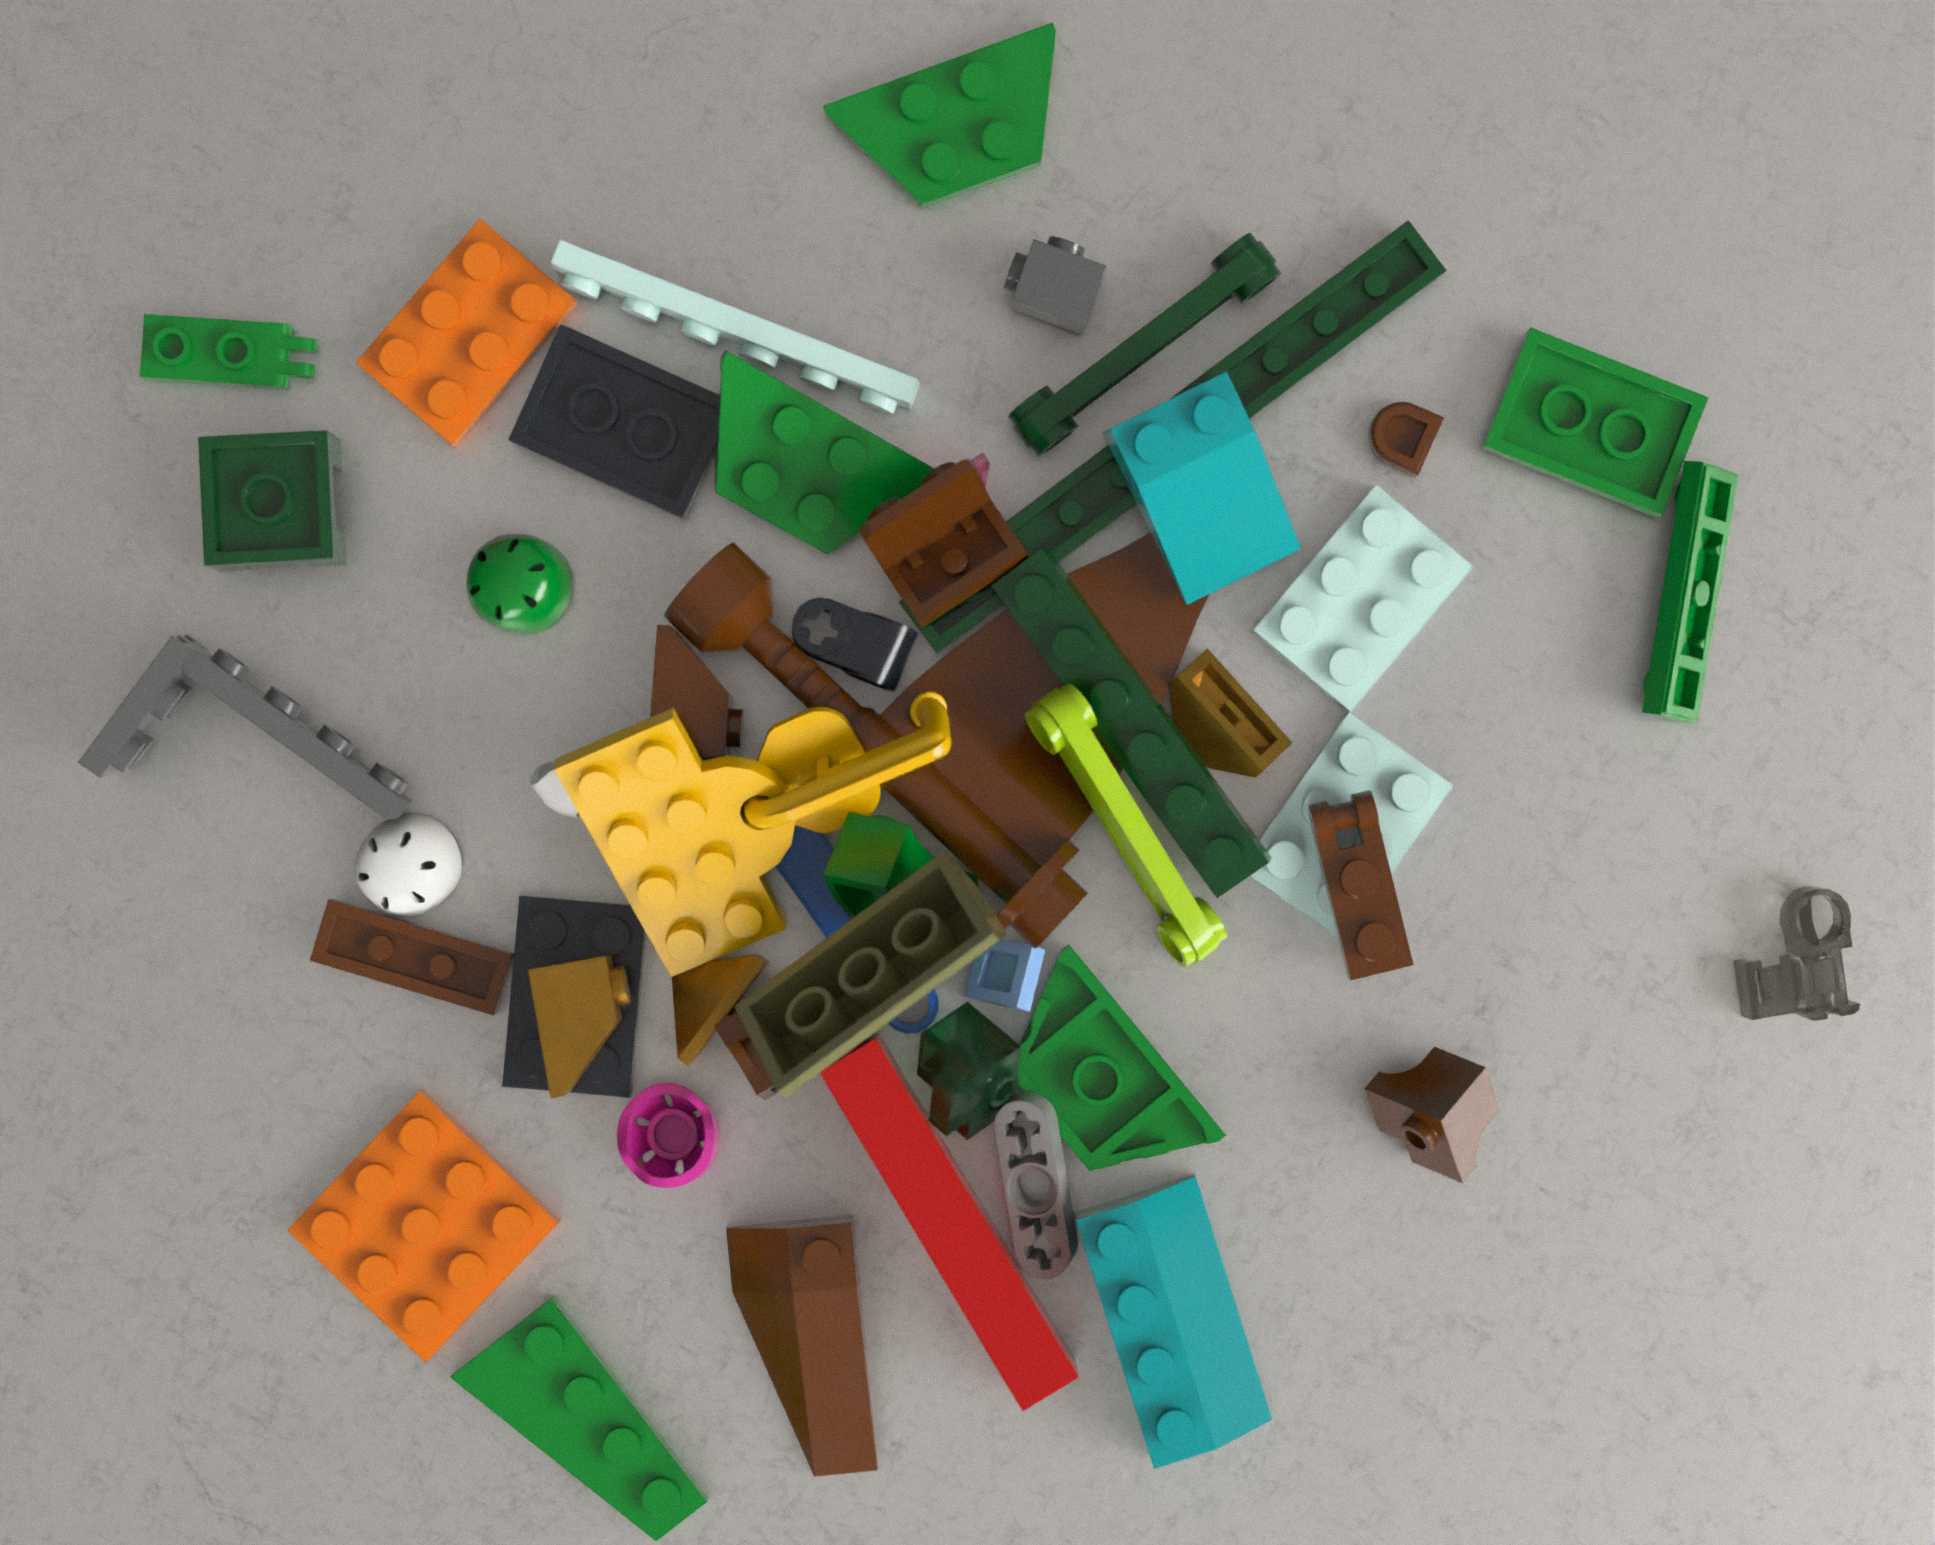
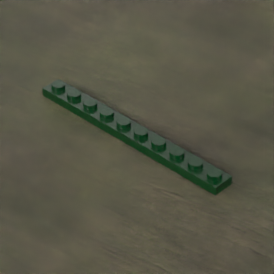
M1408 220L1170 399L1227 372L1249 419H1252L1444 275L1447 270ZM1107 445L1006 522L1024 547L1028 557H1031L1037 551L1047 546L1060 563L1136 506L1137 503L1109 445ZM1010 571L922 629L904 601L900 600L899 604L936 654H938L1004 605L991 585Z

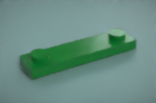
M1684 461L1681 482L1676 489V513L1650 668L1645 676L1643 685L1645 698L1642 713L1690 724H1696L1699 716L1738 483V474L1705 462Z

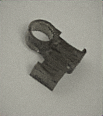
M1803 886L1793 890L1784 899L1780 908L1779 924L1784 935L1786 953L1799 957L1791 959L1790 955L1779 956L1780 964L1762 967L1761 960H1733L1741 1016L1756 1020L1796 1013L1802 1018L1818 1021L1827 1019L1828 1014L1839 1016L1855 1014L1860 1008V1003L1848 1000L1841 951L1843 948L1853 947L1850 931L1851 912L1848 903L1840 894L1818 886ZM1816 895L1824 896L1830 903L1833 911V923L1829 932L1822 939H1818L1812 918L1811 900ZM1797 914L1799 915V921L1803 936L1800 934L1797 927ZM1755 971H1757L1761 1003H1759ZM1806 1004V1007L1797 1009V1005Z

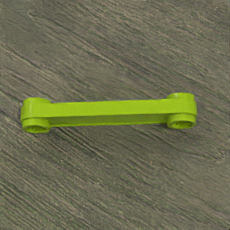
M1069 683L1060 689H1053L1034 702L1033 708L1025 712V719L1030 730L1049 753L1053 755L1059 753L1162 921L1156 926V933L1162 945L1182 967H1187L1193 962L1201 961L1218 949L1219 943L1227 938L1225 927L1216 912L1205 900L1200 897L1193 898L1091 729L1097 725V719L1091 706L1080 691Z

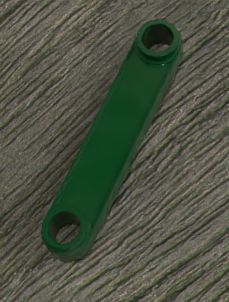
M1251 232L1244 235L1211 262V265L1217 272L1055 394L1049 386H1045L1017 406L1008 415L1015 425L1013 429L1028 449L1032 448L1038 457L1044 455L1079 427L1073 417L1232 297L1236 296L1240 303L1243 304L1276 280L1282 273L1275 265V258L1262 241H1257Z

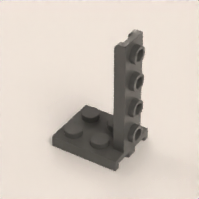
M187 634L184 637L182 635L170 637L78 761L80 765L99 778L117 771L124 773L127 768L132 770L154 741L146 732L156 718L160 721L165 717L170 719L191 692L192 688L184 683L185 679L190 677L385 819H397L413 801L402 793L408 783L379 762H376L370 770L350 755L356 746L342 734L326 724L317 732L298 718V715L303 710L300 704L274 686H271L266 694L245 680L251 671L245 664L221 648H218L212 656L207 652V648Z

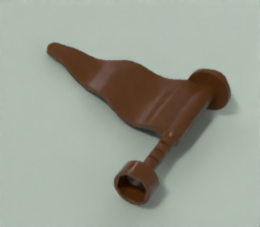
M1150 532L1126 547L1076 569L1067 575L1161 704L1210 594L1185 605ZM731 543L723 548L684 586L669 605L664 618L702 653L738 652L744 648L808 709L827 707L840 712L849 721L865 753L920 730L921 728L913 722L910 715V707L913 700L919 694L926 691L940 694L946 701L950 723L951 748L949 752L942 758L885 781L880 786L1006 904L996 915L1003 928L1006 930L1011 926L1036 949L1088 894L1063 868L1080 851L1070 839L1094 810L1059 753L1054 755L1049 753L1038 742L1027 724L1025 712L1033 708V703L1053 689L1062 688L1063 685L1010 611L1006 609L956 646L910 684L879 714L873 708L862 707L770 620L773 616L772 577L737 544ZM1092 728L1093 734L1118 775H1120L1123 770L1122 766L1096 730Z

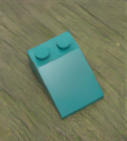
M1227 372L1102 432L1185 605L1301 549L1256 432Z

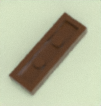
M328 899L310 961L494 1016L498 1013L514 960V953L335 899Z

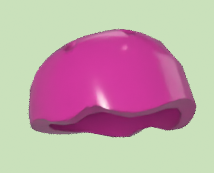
M667 1082L652 1085L637 1094L628 1103L620 1116L617 1128L618 1151L624 1163L635 1176L650 1186L672 1188L695 1181L711 1167L718 1154L720 1130L716 1116L702 1097L685 1086ZM665 1094H668L671 1097L672 1107H669V1105L667 1104L665 1100ZM697 1110H699L701 1116L699 1117L696 1116ZM638 1117L650 1121L649 1126L639 1125L637 1123ZM702 1140L705 1141L704 1147L701 1145ZM653 1150L655 1155L649 1161H644V1154ZM679 1160L683 1161L684 1170L682 1174L678 1173Z

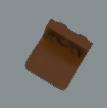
M963 459L956 464L954 462H947L934 468L924 477L921 487L901 500L899 498L889 499L874 508L868 515L867 522L859 530L863 540L921 629L1029 558L1024 547L990 499L976 469L969 459Z

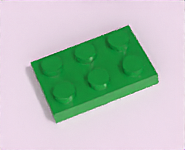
M1530 327L1526 331L1480 449L1659 518L1663 516L1709 397Z

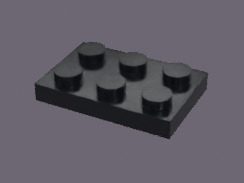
M560 324L508 440L519 447L685 520L717 450V418L720 395Z
M519 896L502 1087L549 1091L528 970L612 955L613 967L624 966L630 991V1004L620 1006L622 1019L570 1093L625 1098L632 1096L646 932L631 905Z

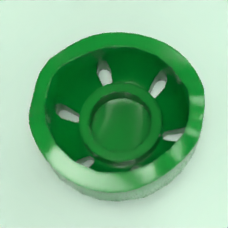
M527 534L501 535L485 543L473 556L467 571L466 580L468 598L478 616L496 628L516 634H535L553 626L565 612L570 601L573 586L569 563L561 551L549 542ZM513 545H517L515 549L511 552ZM540 564L545 565L542 571H534L532 568ZM529 597L536 601L535 607H531L526 602ZM499 605L501 606L502 619L498 616Z

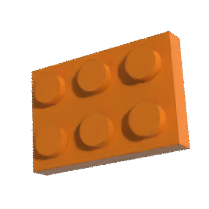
M479 219L355 363L456 448L579 304L497 232Z

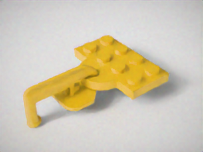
M926 691L919 694L913 700L910 707L911 719L921 729L865 753L844 715L831 708L814 707L772 725L767 732L757 761L751 758L728 755L702 761L674 708H671L556 758L554 770L670 977H673L785 930L786 915L763 874L778 865L792 845L795 825L826 834L841 829L848 812L869 816L879 803L881 783L942 758L949 752L951 748L950 723L944 698L936 692Z

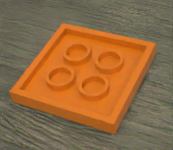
M422 1089L287 1231L426 1363L561 1220Z

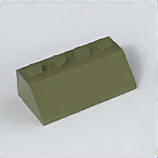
M944 851L734 1007L776 1092L784 1099L998 942L1006 934V931L983 892Z

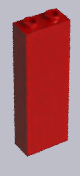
M878 1032L863 1040L821 1071L820 1075L1021 1410L1025 1411L1079 1378L1075 1358L880 1033Z

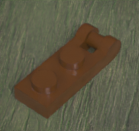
M1371 790L1351 794V801L1329 806L1327 801L1307 805L1310 826L1348 980H1355L1414 965L1380 830L1378 812ZM1357 826L1361 845L1339 850L1335 831Z

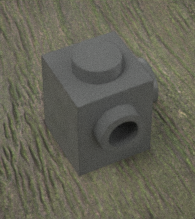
M1050 236L1046 244L1034 239L1028 256L1016 252L1004 284L1005 289L1014 292L1011 300V309L1082 335L1103 280L1106 265L1083 257L1085 248L1069 240Z

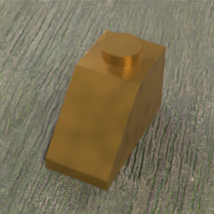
M612 955L528 970L550 1098L562 1097L571 1092L622 1019L620 1006L630 1004V991L624 966L613 967Z

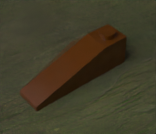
M853 1215L727 1227L732 1293L814 1477L877 1471V1452Z

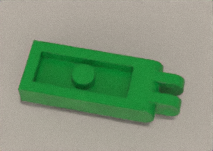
M144 314L140 378L145 381L287 390L289 378H314V364L290 362L291 353H316L317 340L305 337H292L293 326L284 323Z

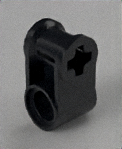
M822 597L810 599L798 608L793 618L791 630L794 643L810 658L841 669L843 673L891 692L896 691L918 634L914 629L874 613L862 612L832 599ZM820 612L827 613L832 616L830 627L839 633L836 638L825 637L821 645L813 644L809 641L810 630L802 626L805 619L816 621Z

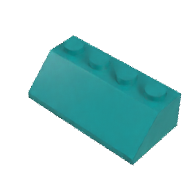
M1191 1175L1074 1212L1154 1469L1216 1450L1271 1421L1272 1417L1196 1176Z

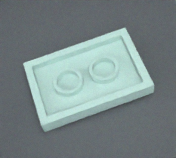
M1376 484L1251 632L1346 712H1351L1473 568V565Z
M1347 712L1258 838L1272 859L1268 864L1250 875V877L1338 938L1310 826L1307 805L1327 801L1329 806L1351 801V794L1371 790L1392 874L1449 793L1453 784L1358 717ZM1357 826L1335 831L1339 850L1361 845Z

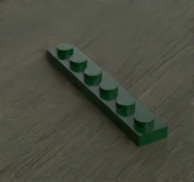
M1047 546L1043 547L991 585L1062 685L1072 684L1085 697L1097 719V725L1094 729L1215 897L1219 898L1268 864L1272 857Z

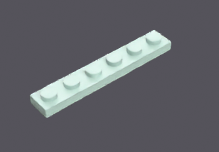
M559 240L551 260V265L555 271L564 276L561 285L575 293L597 299L601 290L624 299L621 309L644 320L656 322L659 314L683 322L680 332L698 341L716 345L718 337L742 345L739 355L757 364L774 369L777 361L781 360L801 368L799 378L816 387L834 392L837 383L858 390L861 392L858 401L875 410L893 415L896 406L911 411L919 390V379L563 240Z

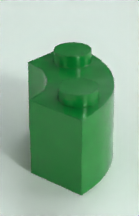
M848 812L824 871V878L837 903L853 919L936 857L930 854L917 841L910 825L899 823L895 819L884 815L870 817ZM964 871V873L979 888L977 876L975 874Z

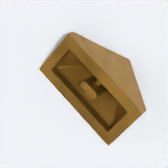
M1208 648L1170 682L1173 722L1207 768L1256 778L1292 744V741Z
M761 954L711 960L671 977L677 1057L687 1066L694 1062L717 1030L714 1025L728 1017L729 1012L738 1004L769 963Z

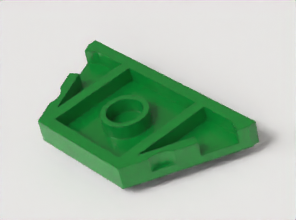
M1053 22L823 105L827 120L835 127L838 126L864 151V155L881 171L887 172L900 185V188L922 209L1041 166L1056 35Z
M724 350L720 358V403L717 418L718 446L714 491L722 497L823 553L829 554L859 533L860 528L867 522V517L874 508L889 499L899 498L901 500L922 486L924 477L934 469V467Z
M1069 944L1065 946L1059 953L1009 1066L1008 1073L1024 1092H1034L1049 1100L1057 1114L1060 1136L1089 1171L1119 1165L1121 1162L1145 1159L1203 1143L1219 1142L1224 1138L1226 1134Z

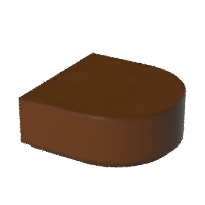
M1392 403L1380 410L1373 418L1368 430L1369 446L1376 458L1382 463L1416 478L1421 471L1444 417L1412 403Z

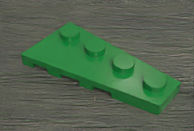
M555 1296L547 1300L450 1376L451 1379L655 1541L663 1537L708 1501L709 1497Z

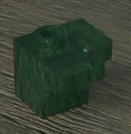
M968 1001L921 1033L917 1075L932 1087L929 1122L946 1137L956 1130L966 1140H969L993 1123L998 1111L1015 1095L1019 1080L1017 1075L1021 1046Z

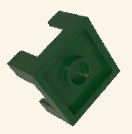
M327 430L198 437L204 566L225 572L251 570L250 565L308 563L315 567L346 565L345 534L336 529L333 469H342L341 439Z

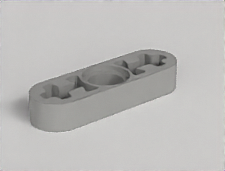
M1021 1092L1012 1096L996 1114L994 1119V1135L1016 1260L1020 1267L1032 1277L1051 1279L1063 1273L1075 1257L1078 1249V1238L1056 1111L1044 1096L1034 1092ZM1021 1111H1025L1027 1120L1032 1122L1038 1121L1039 1127L1030 1136L1032 1154L1018 1159L1016 1156H1020L1028 1147L1024 1128L1013 1127L1012 1122ZM1028 1170H1036L1045 1174L1052 1185L1051 1197L1044 1201H1036L1025 1195L1020 1186L1021 1174ZM1054 1212L1056 1215H1051L1044 1224L1048 1243L1053 1245L1059 1244L1060 1248L1052 1259H1047L1044 1249H1034L1033 1245L1042 1234L1040 1218Z

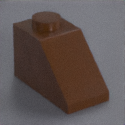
M657 625L650 717L674 708L700 758L713 759L726 755L729 756L730 747L741 748L744 710L733 709L734 697L670 625Z

